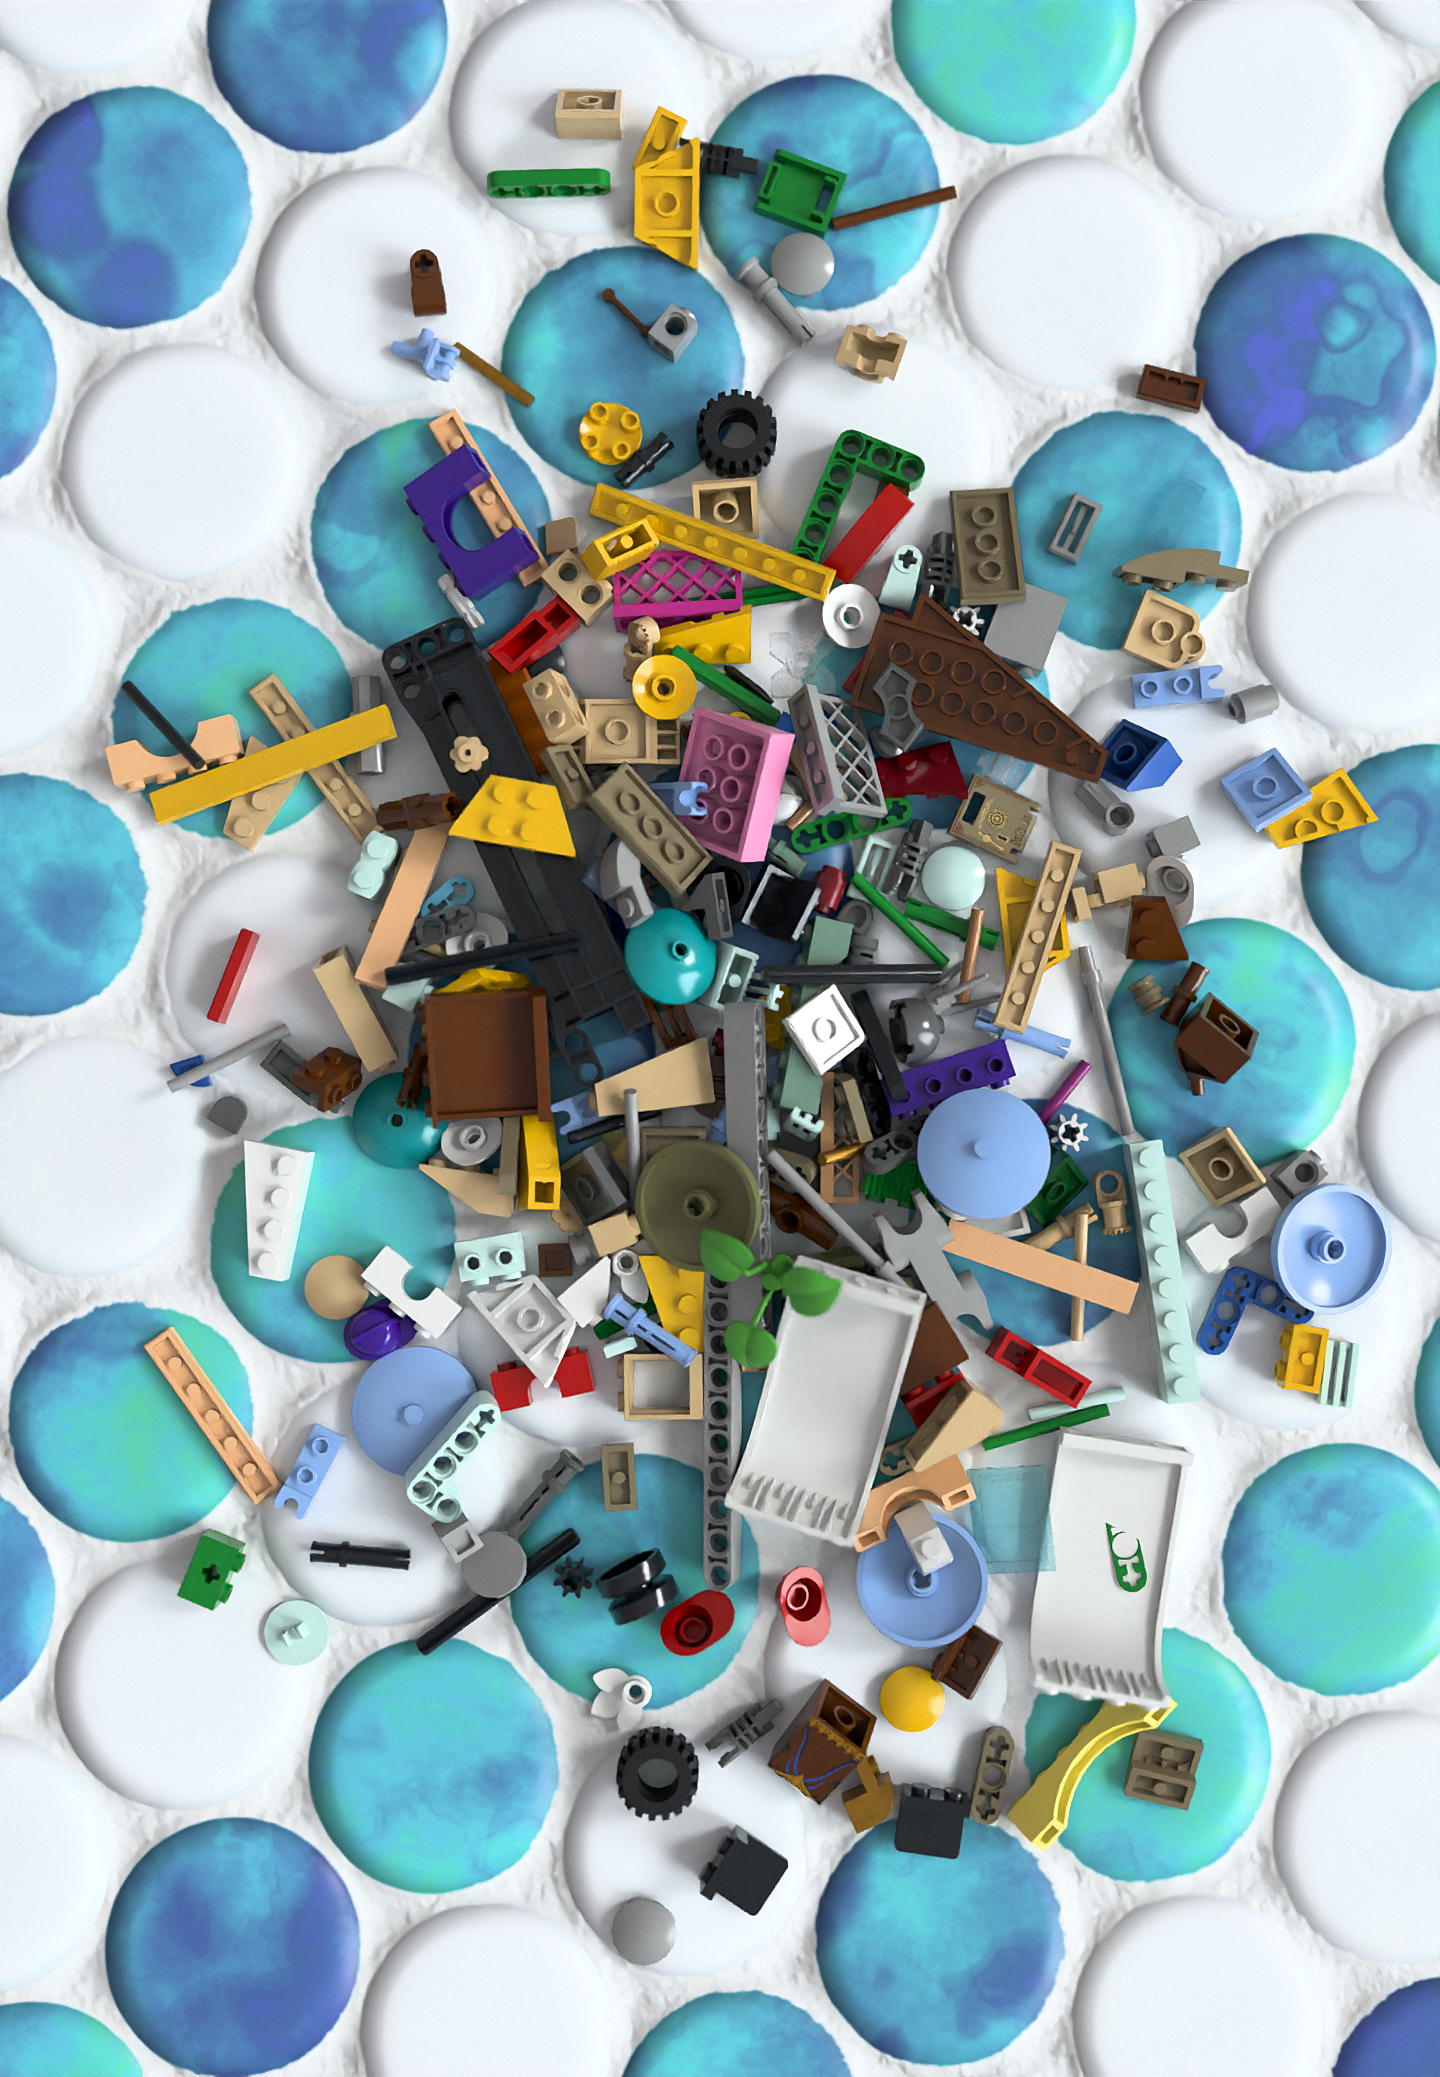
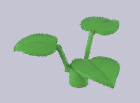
M704 1228L701 1232V1259L704 1267L711 1275L720 1280L732 1282L736 1281L740 1274L748 1277L761 1271V1283L767 1289L751 1320L750 1326L745 1322L735 1320L725 1330L724 1342L727 1351L735 1361L745 1367L759 1368L767 1366L777 1354V1343L773 1336L764 1329L756 1328L757 1322L775 1290L783 1288V1295L790 1296L791 1308L795 1312L808 1317L824 1314L832 1307L840 1294L843 1284L842 1280L828 1277L809 1267H793L794 1262L785 1254H774L768 1263L762 1260L759 1265L750 1268L754 1263V1258L749 1249L741 1242L715 1230Z

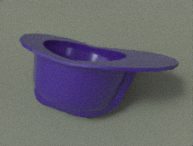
M388 1298L381 1299L361 1309L349 1318L344 1327L343 1339L345 1346L353 1356L360 1360L372 1361L382 1358L405 1346L414 1338L417 1330L413 1327L416 1321L407 1314L404 1318L400 1317L389 1308L388 1305L392 1301Z

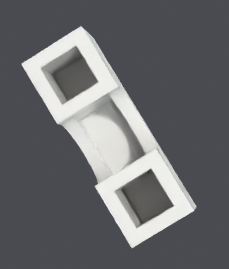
M1260 1185L1232 1202L1240 1217L1239 1227L1233 1234L1223 1236L1213 1223L1205 1221L1179 1239L1201 1272L1207 1274L1210 1272L1213 1274L1221 1272L1229 1266L1228 1260L1236 1254L1240 1256L1247 1254L1256 1247L1254 1243L1256 1240L1264 1235L1266 1238L1273 1235L1283 1210L1267 1186Z
M386 1245L361 1275L366 1280L363 1286L376 1297H379L382 1293L392 1301L388 1306L400 1317L404 1318L407 1314L416 1321L413 1327L424 1337L429 1339L432 1335L435 1338H439L464 1307L440 1287H436L423 1300H415L408 1296L404 1288V1280L414 1266L392 1247Z

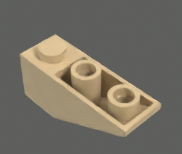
M429 1158V1164H420L419 1169L476 1212L509 1218L514 1216L517 1194L499 1195L498 1168H493V1174L480 1172L481 1166L461 1165V1169L448 1167L449 1161Z

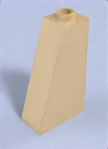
M344 944L318 957L313 971L368 1073L375 1069L378 1072H382L395 1064L394 1060L398 1058V1049L367 986L355 982L354 976L358 967L347 945Z
M707 1037L697 1039L594 1084L592 1087L593 1092H588L590 1112L595 1111L596 1118L625 1115L623 1091L629 1088L637 1090L638 1113L714 1103L715 1095Z

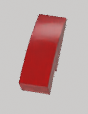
M890 483L852 526L822 565L837 570L835 576L844 584L852 583L871 558L880 551L914 507L915 503Z
M557 595L539 612L536 610L531 612L487 652L511 676L549 653L579 629L580 616Z
M1000 1326L985 1351V1354L1074 1409L1077 1408L1092 1383L1090 1379L1003 1326Z

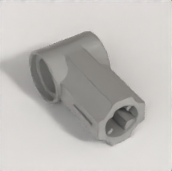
M1099 779L1098 784L1086 781L1074 793L1102 823L1103 829L1109 835L1119 836L1124 834L1134 822L1135 814L1131 805L1122 802L1101 779ZM1120 812L1124 815L1126 823L1121 826L1115 825L1110 819V814Z

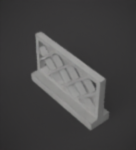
M805 684L787 700L814 813L825 816L831 810L883 818L888 814L861 710L851 707V700L819 694L816 685ZM822 707L830 714L828 719L824 716ZM840 710L850 711L853 723H851L840 712ZM833 719L846 731L844 735L831 723ZM829 735L837 742L835 747L831 744ZM849 736L858 743L860 751L847 739ZM840 747L853 759L851 763L838 751ZM836 763L844 770L842 775L838 772ZM856 764L865 771L867 779L855 768ZM848 775L860 786L858 791L846 780ZM843 791L852 799L850 802L844 801ZM864 792L873 800L874 806L870 805L862 796Z

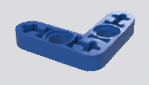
M1234 1266L1225 1272L1198 1330L1196 1342L1198 1347L1207 1354L1220 1355L1223 1353L1231 1341L1248 1302L1298 1324L1310 1321L1314 1316V1311L1305 1308L1304 1314L1298 1313L1294 1317L1295 1311L1282 1304L1285 1299L1292 1303L1295 1302L1288 1296L1285 1298V1293L1277 1282L1247 1268ZM1241 1273H1244L1243 1279L1247 1283L1245 1287L1239 1286L1234 1294L1241 1296L1240 1300L1237 1301L1232 1297L1225 1296L1226 1290L1233 1293L1236 1283L1232 1281V1277L1234 1275L1240 1276ZM1266 1286H1273L1277 1292L1276 1300L1271 1304H1265L1260 1297L1262 1289ZM1228 1301L1234 1306V1314L1231 1318L1223 1320L1219 1317L1217 1309L1222 1302ZM1212 1320L1221 1325L1228 1326L1226 1331L1221 1328L1218 1329L1216 1338L1220 1342L1218 1346L1212 1345L1209 1349V1342L1205 1340L1207 1334L1213 1335L1217 1328L1214 1325H1210Z

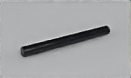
M131 681L124 682L121 690L195 770L202 769L205 766V760Z

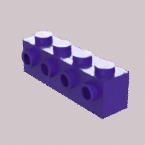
M1001 1039L901 1072L909 1099L899 1103H892L882 1079H880V1083L891 1117L898 1115L901 1121L918 1115L916 1110L918 1108L929 1105L930 1111L934 1110L949 1097L966 1090L978 1089L990 1085L991 1089H998L1010 1085L1008 1078L1016 1076L1005 1040Z

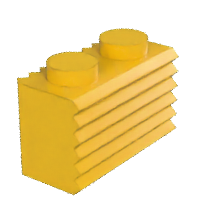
M642 517L592 540L581 554V558L594 581L599 582L601 579L604 580L612 574L615 575L616 572L625 570L627 567L630 568L631 565H635L637 562L645 561L658 546L659 540L647 519Z

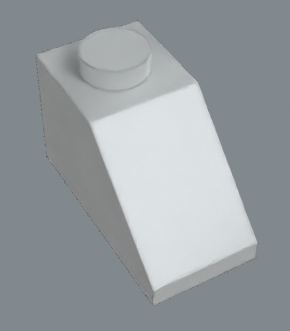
M607 1254L557 1298L582 1328L588 1323L594 1327L603 1319L604 1309L609 1304L611 1256Z
M923 1502L893 1516L923 1577L953 1562L954 1557L939 1527Z

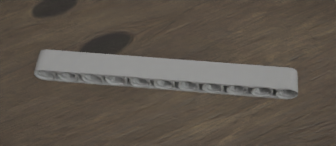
M728 1002L725 1005L723 1015L727 1148L739 1156L754 1176L760 1193V1225L755 1239L748 1248L754 1258V1263L750 1267L753 1268L759 1265L762 1260L768 1263L771 1259L769 1162L765 1159L768 1155L765 1014L761 1002ZM761 1271L748 1277L740 1274L736 1281L731 1282L732 1322L740 1320L750 1326L751 1320L767 1292V1289L761 1283ZM771 1295L757 1322L756 1328L764 1329L773 1336Z
M704 1272L703 1577L707 1587L718 1592L737 1582L742 1571V1514L727 1507L728 1512L725 1515L718 1509V1500L725 1503L726 1495L742 1461V1365L735 1361L727 1350L723 1351L718 1345L720 1335L724 1337L725 1330L732 1322L731 1282L723 1286L718 1278L709 1272ZM720 1303L725 1304L728 1308L726 1319L722 1318L718 1312ZM720 1368L725 1370L728 1375L726 1384H723L718 1378ZM719 1401L725 1403L728 1408L726 1417L718 1411ZM719 1434L726 1437L728 1442L727 1449L720 1447L718 1443ZM719 1467H722L727 1472V1482L719 1478ZM718 1533L726 1537L728 1542L727 1548L718 1542ZM718 1566L726 1570L727 1580H723L719 1576Z

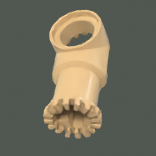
M644 616L631 622L628 627V643L624 645L623 653L626 657L623 679H626L627 682L630 681V683H632L638 667L651 657L652 645L656 644L660 639L658 625L649 616Z
M1111 1169L1098 1171L1092 1179V1187L1097 1194L1098 1206L1103 1210L1105 1228L1102 1229L1103 1235H1113L1114 1232L1118 1234L1117 1231L1120 1234L1132 1231L1131 1225L1127 1223L1125 1211L1127 1197L1123 1177ZM1107 1174L1113 1175L1116 1179V1187L1109 1193L1103 1192L1099 1186L1101 1178Z

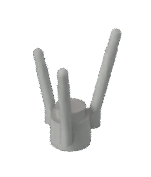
M962 961L944 975L939 983L929 985L930 991L924 993L923 996L926 1002L934 1008L936 1014H942L944 1018L956 1012L999 1002L1001 995L951 1006L956 1003L955 995L987 979L989 974L985 972L951 990L948 985L942 988L961 971Z

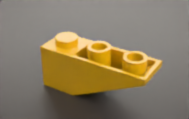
M551 1113L552 1121L539 1122L538 1115L521 1116L517 1209H560L561 1176L553 1113Z

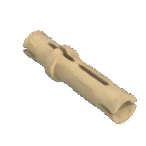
M1085 1202L1084 1205L1066 1216L1059 1215L1055 1218L1056 1222L1021 1243L1046 1251L1066 1238L1068 1240L1074 1238L1076 1212L1089 1213L1088 1225L1097 1221L1098 1217L1093 1213L1094 1210L1090 1204Z

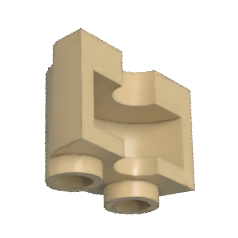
M848 324L835 358L837 364L840 367L846 365L856 369L854 376L870 382L883 383L885 377H889L891 381H894L908 340L902 335L889 332L885 337L875 335L876 331L870 326L860 324L856 327Z

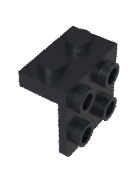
M764 862L738 922L766 937L794 944L803 935L806 928L805 923L811 911L819 903L822 886L815 882L794 878L777 867Z
M919 1782L912 1784L902 1783L894 1838L896 1850L956 1859L960 1852L964 1818H970L971 1802L967 1792L953 1787H946L944 1789L934 1788Z
M736 1824L730 1835L726 1833L717 1847L718 1853L713 1861H708L698 1877L700 1880V1894L712 1901L716 1893H718L747 1914L756 1916L788 1869V1860Z

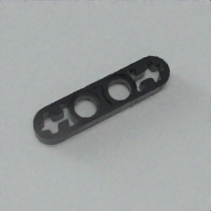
M863 989L849 994L854 1012L861 1029L868 1038L866 1041L892 1103L896 1104L909 1099L906 1085L867 991Z

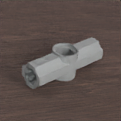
M358 675L357 677H352L353 712H350V717L382 705L381 678L379 676ZM383 742L354 753L356 775L378 776L384 774Z

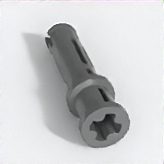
M563 1449L560 1452L561 1457L550 1470H545L542 1473V1482L524 1501L510 1520L503 1525L505 1531L513 1538L520 1539L521 1535L541 1514L555 1495L564 1493L567 1490L566 1485L575 1474L585 1469L582 1461L569 1450Z

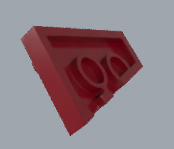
M950 740L907 751L893 758L874 760L884 798L926 795L927 799H939V795H956V799H968V790ZM857 765V770L867 779L865 771Z

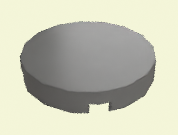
M488 1531L478 1535L484 1546L462 1560V1572L465 1582L473 1592L487 1598H501L521 1585L526 1574L527 1557L517 1539L502 1531Z

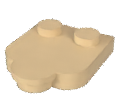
M1147 589L1142 594L1120 651L1163 670L1171 671L1181 667L1185 662H1194L1200 659L1205 652L1206 642L1204 637L1198 632L1200 619L1193 609Z

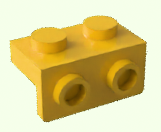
M1293 1322L1287 1323V1329H1282L1279 1346L1283 1348L1281 1361L1277 1360L1274 1369V1379L1278 1380L1277 1386L1286 1390L1294 1389L1319 1394L1329 1329Z

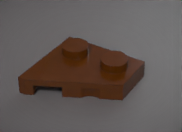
M1132 895L1125 946L1126 959L1189 961V955L1165 896Z

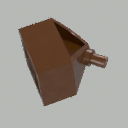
M1208 992L1184 1017L1174 1040L1175 1058L1181 1071L1187 1075V1080L1191 1081V1092L1195 1096L1205 1093L1204 1079L1225 1084L1251 1059L1259 1036L1258 1031L1211 992Z

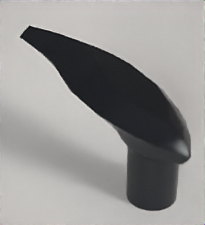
M724 665V671L726 672L724 675L770 705L774 703L773 699L758 684L734 666Z

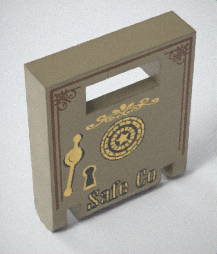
M975 773L971 776L966 787L968 799L960 800L946 834L1010 864L1017 865L1019 858L1010 854V851L1012 849L1020 854L1023 852L1037 820V817L1028 813V810L1040 813L1043 806ZM972 796L984 797L973 824L971 825L963 821L962 818Z

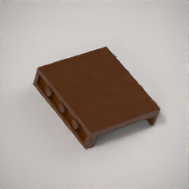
M544 986L424 993V1004L418 1005L419 1025L426 1024V1036H420L421 1056H428L429 1067H422L423 1086L430 1087L431 1098H425L426 1118H432L433 1129H438V1121L538 1115L539 1122L552 1121Z

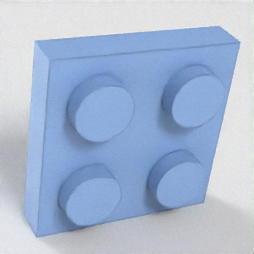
M1276 747L1220 779L1221 788L1255 832L1260 831L1312 800V792Z

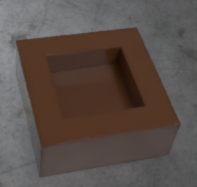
M569 1243L538 1245L539 1277L573 1275L572 1251Z

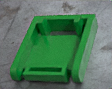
M776 149L774 159L777 162L771 160L758 193L759 201L755 202L753 211L766 218L824 239L845 186L847 174L785 150ZM823 189L833 193L825 215L823 212L815 210Z

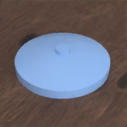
M995 1089L966 1090L949 1097L939 1104L925 1121L917 1148L919 1172L930 1194L949 1211L974 1220L1003 1218L1024 1208L1042 1188L1050 1164L1048 1135L1037 1114L1019 1098Z
M1339 1183L1316 1185L1296 1196L1280 1215L1271 1241L1272 1269L1282 1291L1297 1305L1322 1314L1344 1313L1368 1300L1382 1283L1387 1273L1392 1253L1391 1230L1387 1217L1380 1205L1366 1192Z
M407 1346L383 1356L375 1361L363 1374L353 1396L352 1424L360 1446L377 1465L391 1473L405 1476L409 1467L474 1393L480 1391L477 1382L469 1369L460 1360L450 1353L435 1347ZM461 1432L456 1436V1438H466L470 1435V1433ZM442 1456L437 1458L435 1462L444 1463L449 1458Z
M932 1513L930 1514L939 1527L954 1557L952 1563L923 1577L895 1519H892L888 1528V1540L862 1551L857 1565V1592L866 1616L874 1627L887 1638L912 1648L940 1647L961 1637L978 1619L988 1592L987 1566L976 1541L963 1527L954 1521Z

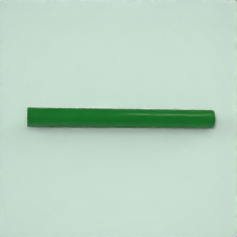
M858 871L849 879V882L935 964H939L941 968H944L949 963L950 959Z
M1101 1404L986 1437L982 1440L984 1450L988 1451L1058 1431L1060 1426L1072 1427L1110 1416L1107 1404Z

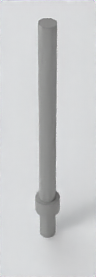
M1091 945L1079 947L1078 950L1084 973H1081L1083 985H1087L1122 1136L1134 1134L1135 1130L1100 982H1103L1100 969H1096Z
M775 1150L765 1157L781 1176L875 1270L874 1275L878 1279L911 1289L895 1273L897 1269L888 1260L884 1262Z

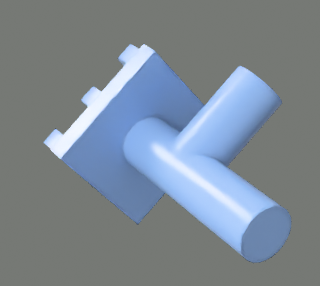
M422 328L415 347L393 341L391 345L392 354L422 362V368L433 381L449 382L450 375L448 373L456 365L453 361L455 357H459V349L441 343L437 338H433L434 333L426 328Z

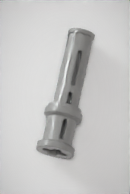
M756 256L744 263L737 271L735 278L738 281L742 280L754 294L753 299L759 303L763 302L799 343V346L803 347L806 344L805 341L808 343L815 336L816 332L777 289V280L774 277L770 278L759 266V259Z

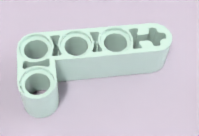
M484 1390L474 1393L405 1473L404 1480L409 1500L442 1523H450L457 1519L462 1512L458 1489L450 1480L498 1426L501 1420L499 1406L493 1393ZM461 1432L470 1433V1435L466 1438H456V1436ZM442 1456L449 1458L444 1463L435 1462L437 1458ZM417 1482H428L424 1487H414V1484ZM445 1499L453 1500L450 1504L447 1505L439 1504L442 1500Z

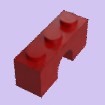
M579 1346L566 1348L553 1377L559 1384L562 1398L595 1390L596 1384L588 1349L580 1351ZM516 1360L497 1364V1370H493L490 1373V1378L500 1412L530 1406L533 1402L531 1383L537 1377L525 1363L517 1365Z

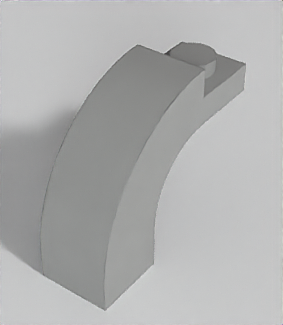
M617 837L608 846L602 857L600 886L604 900L615 899L619 914L622 916L627 929L640 925L654 915V912L641 881V861Z

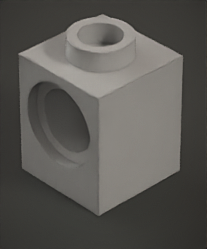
M671 303L648 332L649 345L675 363L697 335L696 317L683 306L678 308ZM678 326L683 331L679 335H671L667 330L670 327Z
M1188 815L1150 831L1146 834L1148 840L1145 841L1147 851L1152 858L1163 855L1176 857L1201 845Z
M1297 1149L1269 1176L1291 1199H1294L1303 1191L1316 1186L1328 1173L1322 1167L1325 1163L1318 1154L1312 1150L1308 1152L1307 1150ZM1299 1164H1303L1307 1169V1176L1302 1181H1299L1295 1176V1169Z
M463 1511L457 1519L450 1523H442L437 1520L431 1524L455 1564L484 1546Z

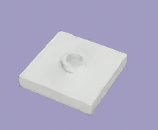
M834 984L825 987L782 1020L816 1076L822 1075L868 1039Z

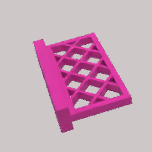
M685 550L652 552L645 561L642 560L640 563L637 562L635 564L640 569L630 579L621 572H616L613 575V618L616 632H628L629 624L644 616L651 617L658 625V628L662 629L687 621L699 623L710 620L713 614L724 612L725 615L739 612L740 607L743 606L742 572L731 568L725 574L715 566L717 562L707 560V558ZM689 560H698L704 565L694 576L683 568ZM657 562H667L672 566L662 577L651 569ZM709 570L720 578L711 589L699 581ZM677 572L689 580L678 591L667 582ZM645 574L656 581L647 592H644L635 584ZM725 584H728L736 591V599H721L716 593ZM693 585L705 593L698 601H690L683 596ZM661 587L673 595L664 603H658L652 598ZM630 588L641 597L635 604L621 605V597Z

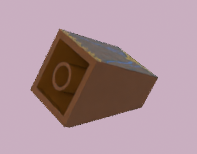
M825 1678L774 1745L767 1766L773 1769L778 1776L786 1779L799 1789L804 1796L821 1805L865 1758L877 1717Z

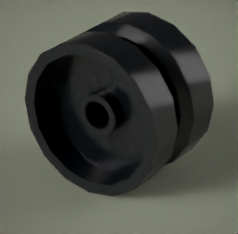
M652 1548L638 1553L610 1568L596 1579L595 1584L601 1597L614 1599L608 1611L615 1625L620 1626L641 1619L661 1608L678 1595L680 1589L673 1575L660 1574L666 1567V1561L659 1548Z

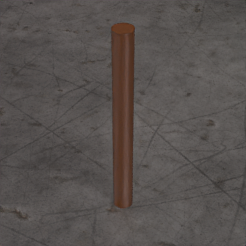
M952 185L831 218L834 231L952 200L957 198L956 189Z

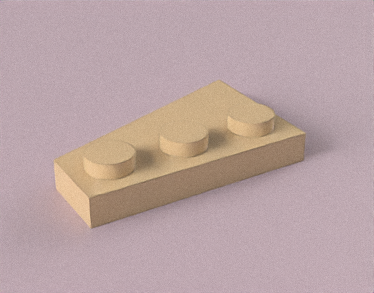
M250 735L244 757L269 747ZM306 772L233 798L223 833L252 852Z

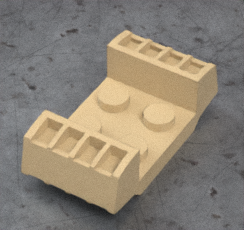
M634 699L577 700L591 730L590 733L571 744L584 770H587V766L621 765L625 761L629 765H653V769H676L680 765V717L672 720L652 718L638 707Z

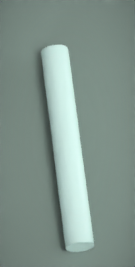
M1120 1386L1084 1395L1076 1409L1063 1401L1029 1408L1028 1415L1032 1422L1126 1399L1123 1387Z

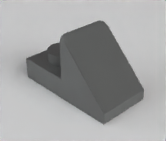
M724 872L707 874L683 906L682 911L705 909L703 925L706 933H708L709 941L733 937Z

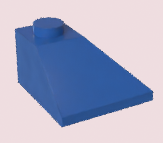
M1123 718L1101 745L1108 751V755L1100 778L1127 792L1160 787L1166 783L1183 760L1167 738Z

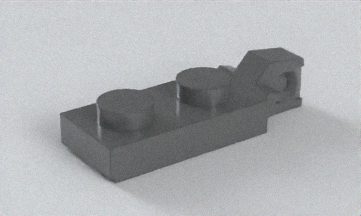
M280 1040L260 1066L307 1105L313 1106L318 1110V1094L291 1084L292 1072L308 1061L283 1040ZM341 1100L339 1104L334 1105L329 1110L332 1113L338 1114L345 1103Z

